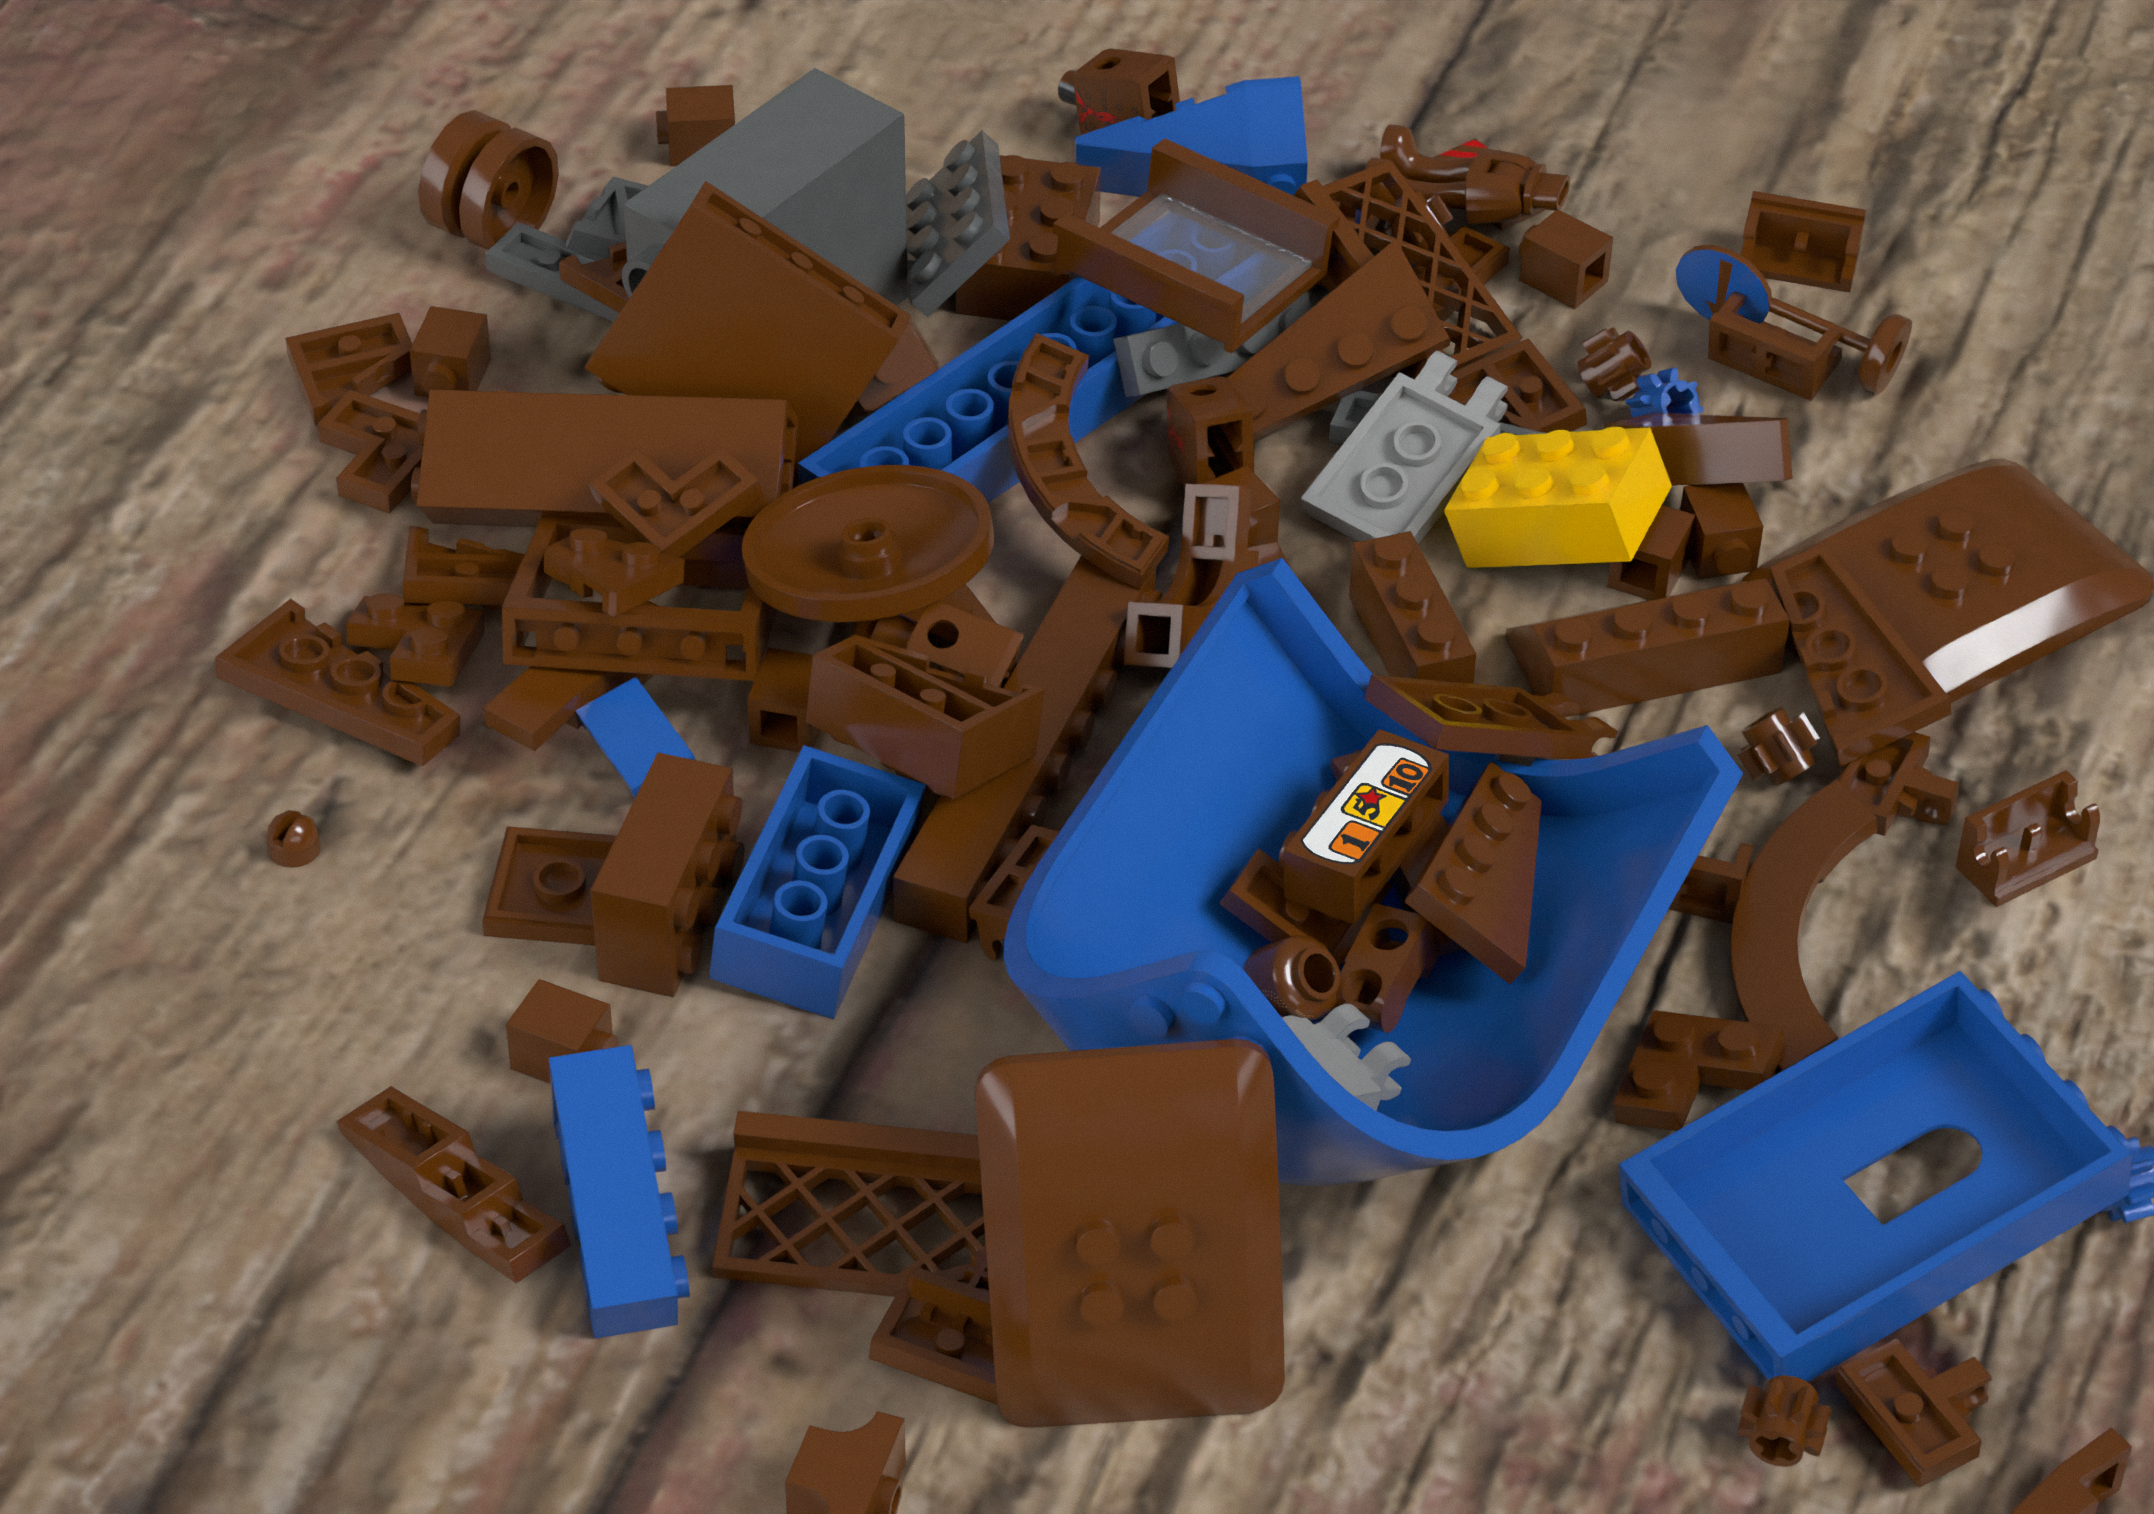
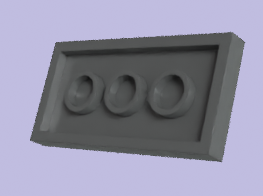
M983 130L970 142L962 140L956 144L945 157L943 167L930 180L922 178L916 182L906 194V239L910 300L927 317L1010 240L998 144Z

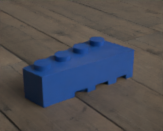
M632 1045L549 1057L553 1125L556 1139H559L565 1186L568 1185L574 1236L576 1240H580L581 1247H579L580 1267L594 1339L678 1325V1299L690 1297L689 1281L684 1255L671 1257L667 1235L678 1234V1224L672 1192L659 1194L655 1174L666 1171V1158L661 1131H648L644 1111L655 1110L649 1068L636 1070Z

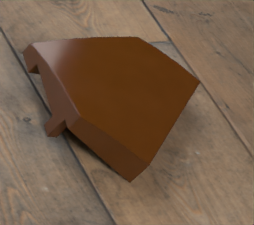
M986 1249L971 1253L970 1263L934 1273L921 1267L909 1270L907 1289L897 1292L871 1339L869 1359L998 1405Z

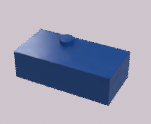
M803 745L716 924L709 979L835 1019L893 891V876L918 835L926 784Z

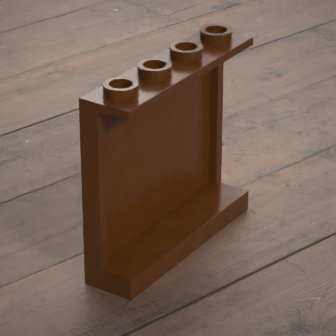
M705 181L618 317L599 343L585 369L596 375L598 381L607 389L616 393H624L625 395L787 400L799 418L793 489L799 485L798 463L830 441L899 341L911 315Z

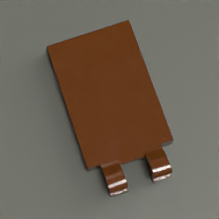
M1371 675L1364 696L1366 701L1438 750L1571 760L1599 756L1592 751L1595 742L1603 737L1616 738L1618 732L1615 728L1597 717H1588L1583 720H1568L1562 716L1564 713H1579L1581 706L1559 692L1539 696L1531 695L1519 687Z

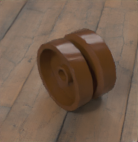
M476 110L459 114L443 128L432 144L423 165L418 189L420 212L429 225L461 238L466 237L470 243L489 250L518 222L539 230L546 220L555 198L559 177L557 154L549 141L516 127L511 129L509 124Z

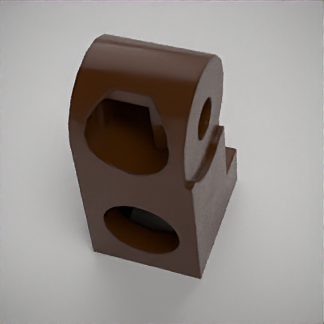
M1375 903L1344 960V967L1340 972V984L1336 992L1337 1001L1333 1009L1342 1004H1352L1370 1020L1367 1028L1385 1033L1391 1032L1398 1024L1406 1000L1418 978L1427 979L1438 961L1431 923L1420 914ZM1388 928L1404 930L1408 934L1405 943L1391 940Z

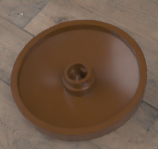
M877 465L825 475L801 484L777 497L765 506L749 524L742 540V556L746 577L751 589L763 602L781 612L810 620L857 622L907 613L937 602L960 589L988 561L994 545V531L991 512L986 498L975 486L951 473L928 467Z

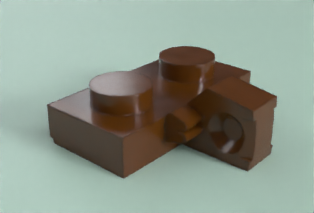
M1913 732L1846 764L1838 780L1877 817L1878 832L1876 834L1885 836L1897 814L1899 817L1912 818L1914 816L1917 821L1948 826L1957 808L1959 782L1933 775L1931 771L1923 768L1929 756L1930 736Z
M1896 1338L1840 1366V1369L1837 1370L1835 1385L1918 1487L1979 1457L1982 1440L1969 1426L1968 1422L1970 1421V1412L1988 1402L1987 1392L1992 1376L1975 1356L1938 1374L1934 1368L1923 1370Z

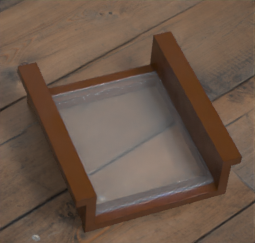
M1164 138L1152 147L1147 192L1099 228L1068 213L1053 223L1052 233L1058 235L1054 277L1068 271L1076 273L1085 280L1214 340L1224 342V350L1232 354L1327 275L1332 232L1339 227L1340 216Z

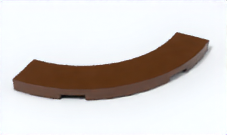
M1036 333L1025 349L1015 371L1008 407L1007 433L1010 454L1018 479L1038 513L1066 544L1087 561L1112 577L1140 590L1167 553L1169 536L1136 519L1116 504L1109 496L1102 497L1088 480V471L1077 452L1073 437L1070 435L1069 411L1077 386L1088 370L1089 355Z
M1838 779L1806 800L1786 818L1768 839L1748 872L1734 912L1731 956L1735 991L1737 992L1745 1022L1782 1026L1785 1048L1775 1070L1776 1074L1838 1040V1036L1823 1020L1812 1002L1803 981L1799 964L1801 932L1807 914L1806 907L1817 884L1823 883L1837 864L1855 847L1878 832L1877 817Z

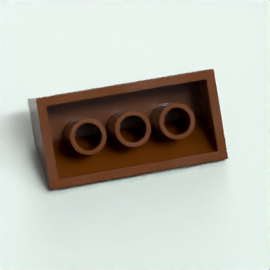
M1762 578L1506 628L1505 638L1535 695L1545 696L1553 692H1559L1581 706L1579 713L1562 714L1564 717H1570L1779 674L1782 672L1790 619L1768 580Z

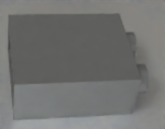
M816 68L809 71L623 204L627 263L622 270V282L629 298L705 181L894 305H898L908 297L904 113Z

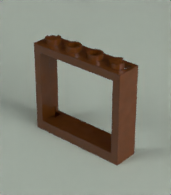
M541 516L502 605L503 664L747 681L756 680L777 609L763 602L748 583L742 556V540L747 528L721 526L679 557L685 559L684 583L680 585L747 589L740 611L639 605L615 617L602 611L603 602L544 599L552 577L544 572V548L569 537L570 532L583 528L604 531L607 533V539L626 544L640 541L615 519ZM529 632H536V647L524 646ZM727 645L743 646V651L746 652V661L728 660Z

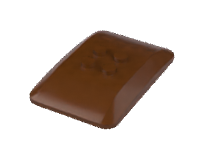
M1989 459L1975 463L1896 494L1807 538L1754 569L1742 579V581L1766 578L1775 593L1770 567L1825 542L1949 695L1951 703L2142 608L2150 601L2154 587L2152 576L2145 568L2027 469L2014 461L2006 459ZM1788 628L1786 647L1799 658Z
M1224 1039L1011 1055L995 1059L986 1065L976 1079L975 1102L996 1394L1001 1415L1009 1423L1016 1426L1049 1427L1250 1413L1263 1410L1273 1404L1283 1392L1285 1365L1274 1075L1269 1055L1261 1046L1249 1040Z

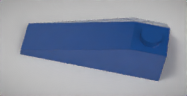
M1300 77L1243 80L1225 86L1227 93L1197 104H1195L1193 98L1175 103L1176 111L1149 120L1136 116L1075 137V163L1101 168L1100 192L1140 197L1147 192L1152 147L1166 138L1288 194L1294 195L1300 185L1307 183L1308 168Z

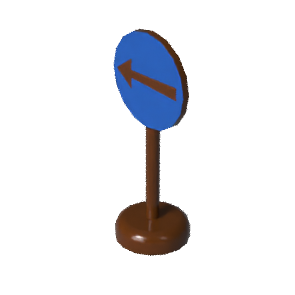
M1701 245L1693 247L1683 254L1675 269L1677 286L1684 299L1700 315L1710 320L1715 312L1718 313L1729 296L1736 291L1746 295L1745 302L1737 313L1758 324L1762 323L1768 313L1771 312L1822 335L1828 329L1840 332L1839 342L1864 352L1859 368V382L1864 389L1876 395L1883 392L1895 374L1912 331L1911 319L1899 314H1892L1882 320L1871 339L1776 298H1772L1771 289L1764 275L1748 259L1731 249L1720 246Z

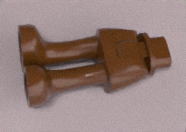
M1392 124L1385 128L1381 142L1380 158L1371 157L1365 168L1368 169L1391 160L1414 191L1420 189L1426 200L1433 195H1440L1447 208L1466 210L1468 225L1505 222L1518 218L1520 214H1523L1522 217L1534 216L1539 209L1561 210L1570 187L1568 175L1547 173L1545 164H1536L1529 157L1516 153L1482 149L1472 158L1439 159L1424 156L1418 152L1412 130L1402 125ZM1382 182L1371 186L1370 197L1391 205L1396 202Z

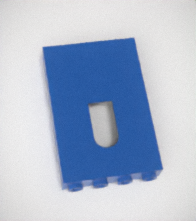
M1958 971L1619 1163L1622 1205L1764 1376L1770 1380L1776 1376L1789 1375L1809 1382L2129 1195L2133 1154L2124 1135L2114 1126L2109 1125L2106 1127L2089 1109L2087 1100L2080 1088L2069 1079L2063 1081L2046 1063L2045 1056L2037 1042L2028 1034L2020 1035L2004 1018L2002 1009L1994 996L1985 989L1978 990L1961 971ZM1936 1129H1957L1969 1134L1977 1141L1982 1151V1160L1972 1174L1884 1225L1879 1222L1844 1182V1180Z

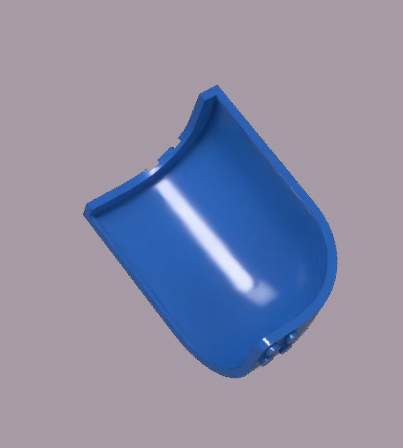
M1280 558L1235 575L1027 880L1007 925L1004 939V962L1007 973L1069 1051L1224 1039L1249 1040L1261 1046L1269 1055L1274 1075L1279 1183L1329 1186L1371 1181L1497 1152L1519 1141L1536 1128L1558 1105L1566 1093L1743 776V772L1708 725L1590 758L1572 760L1535 758L1531 766L1500 761L1499 754L1438 750L1449 754L1448 803L1440 812L1447 825H1449L1476 777L1490 761L1503 771L1521 778L1527 784L1531 793L1542 800L1526 968L1511 984H1508L1465 949L1439 956L1428 978H1418L1406 1000L1402 1016L1391 1032L1385 1033L1370 1028L1352 1031L1347 1037L1361 1049L1358 1056L1360 1060L1375 1046L1384 1042L1395 1043L1411 1058L1409 1066L1396 1068L1388 1074L1402 1088L1400 1094L1390 1100H1380L1377 1111H1375L1350 1094L1326 1072L1243 970L1244 962L1257 948L1271 944V942L1220 905L1219 902L1258 848L1278 862L1279 853L1287 835L1293 830H1300L1311 816L1318 796L1324 790L1330 791L1337 783L1330 767L1331 759L1351 754L1356 750H1363L1379 729L1427 747H1433L1364 699L1370 677L1373 674L1351 649L1284 559ZM1390 878V879L1388 880V882H1389L1391 885H1393L1392 880H1391V878ZM1393 885L1380 905L1405 910ZM1388 928L1391 940L1405 943L1408 934L1404 930ZM1344 960L1339 967L1340 972L1344 967ZM1325 1017L1312 1021V1023L1317 1024Z

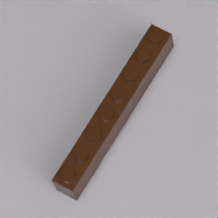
M1080 556L1003 688L1021 693L1022 687L1026 683L1045 689L1036 756L956 799L943 795L939 797L893 876L894 922L967 944L977 926L976 919L970 918L969 907L1031 824L1042 826L1049 796L1053 789L1057 791L1063 789L1069 776L1072 755L1076 748L1084 749L1087 746L1093 732L1095 714L1100 706L1107 708L1110 705L1116 691L1118 674L1122 666H1131L1124 664L1128 602L1154 603L1163 597L1161 591L1155 590L1156 568L1142 588L1138 590L1112 577Z

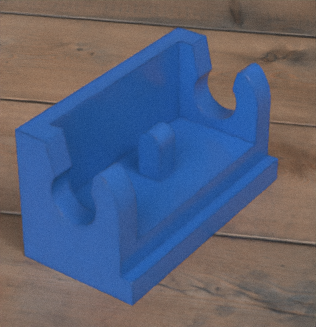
M636 677L575 711L579 722L584 729L588 730L629 787L634 798H636L657 752L696 760L694 754Z

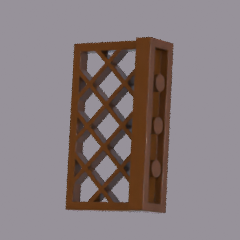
M1391 160L1323 186L1318 179L1300 185L1293 195L1340 216L1339 227L1332 232L1327 275L1321 279L1330 293L1374 257L1366 245L1382 251L1397 239L1408 261L1426 268L1424 281L1419 280L1432 306L1433 303L1459 312L1457 326L1440 320L1450 338V342L1455 343L1454 355L1450 357L1457 360V365L1452 372L1512 346L1523 338ZM1382 182L1396 200L1395 206L1370 197L1371 186ZM1334 201L1356 209L1354 222L1345 218ZM1367 213L1393 223L1391 236L1365 227ZM1404 228L1420 233L1428 243V251L1402 241ZM1437 272L1453 278L1461 288V295L1436 286ZM1470 317L1487 323L1496 337L1489 339L1469 331ZM1430 356L1390 376L1394 380L1400 372L1415 380Z
M737 1111L733 1132L735 1148L712 1263L713 1278L895 1297L898 1291L907 1289L909 1270L921 1267L934 1273L941 1271L937 1267L940 1263L964 1247L970 1253L986 1249V1241L983 1247L977 1240V1238L985 1233L984 1215L966 1227L947 1206L964 1193L982 1195L978 1135ZM747 1171L777 1173L787 1187L758 1205L744 1189ZM827 1179L845 1180L856 1194L829 1212L809 1192ZM895 1186L913 1187L925 1201L896 1220L878 1198ZM799 1199L815 1217L816 1221L787 1239L771 1221L770 1217ZM742 1205L748 1213L739 1218ZM865 1206H868L885 1228L859 1246H856L840 1228L839 1224ZM936 1213L955 1235L926 1254L909 1235L908 1231ZM758 1225L777 1246L758 1260L731 1257L734 1241ZM825 1233H828L845 1252L844 1256L828 1267L809 1265L798 1251ZM894 1240H897L915 1261L898 1274L879 1273L868 1258ZM788 1259L790 1263H784L783 1261Z

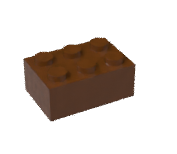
M999 155L1010 240L956 290V314L1011 321L1079 276L1068 271L1054 277L1058 235L1052 233L1053 223L1068 213L1096 227L1099 226L1100 167L1084 166L1073 162L1060 163L1027 159L1017 155Z
M657 752L591 888L598 981L674 998L685 973L693 974L695 972L702 951V935L707 926L714 927L717 924L723 906L724 887L728 880H737L744 860V844L736 840V830L742 812L741 797L734 796L732 768Z

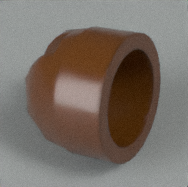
M287 810L276 815L268 826L266 836L270 858L276 864L289 868L301 867L309 864L318 856L321 848L319 832L311 817L301 815L299 811Z

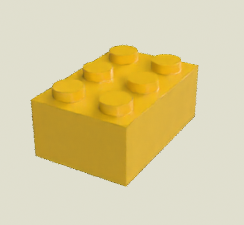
M1609 427L1603 430L1580 432L1555 430L1545 434L1527 435L1501 433L1485 439L1445 507L1444 512L1467 568L1630 562L1672 485L1651 428L1624 429L1622 427Z

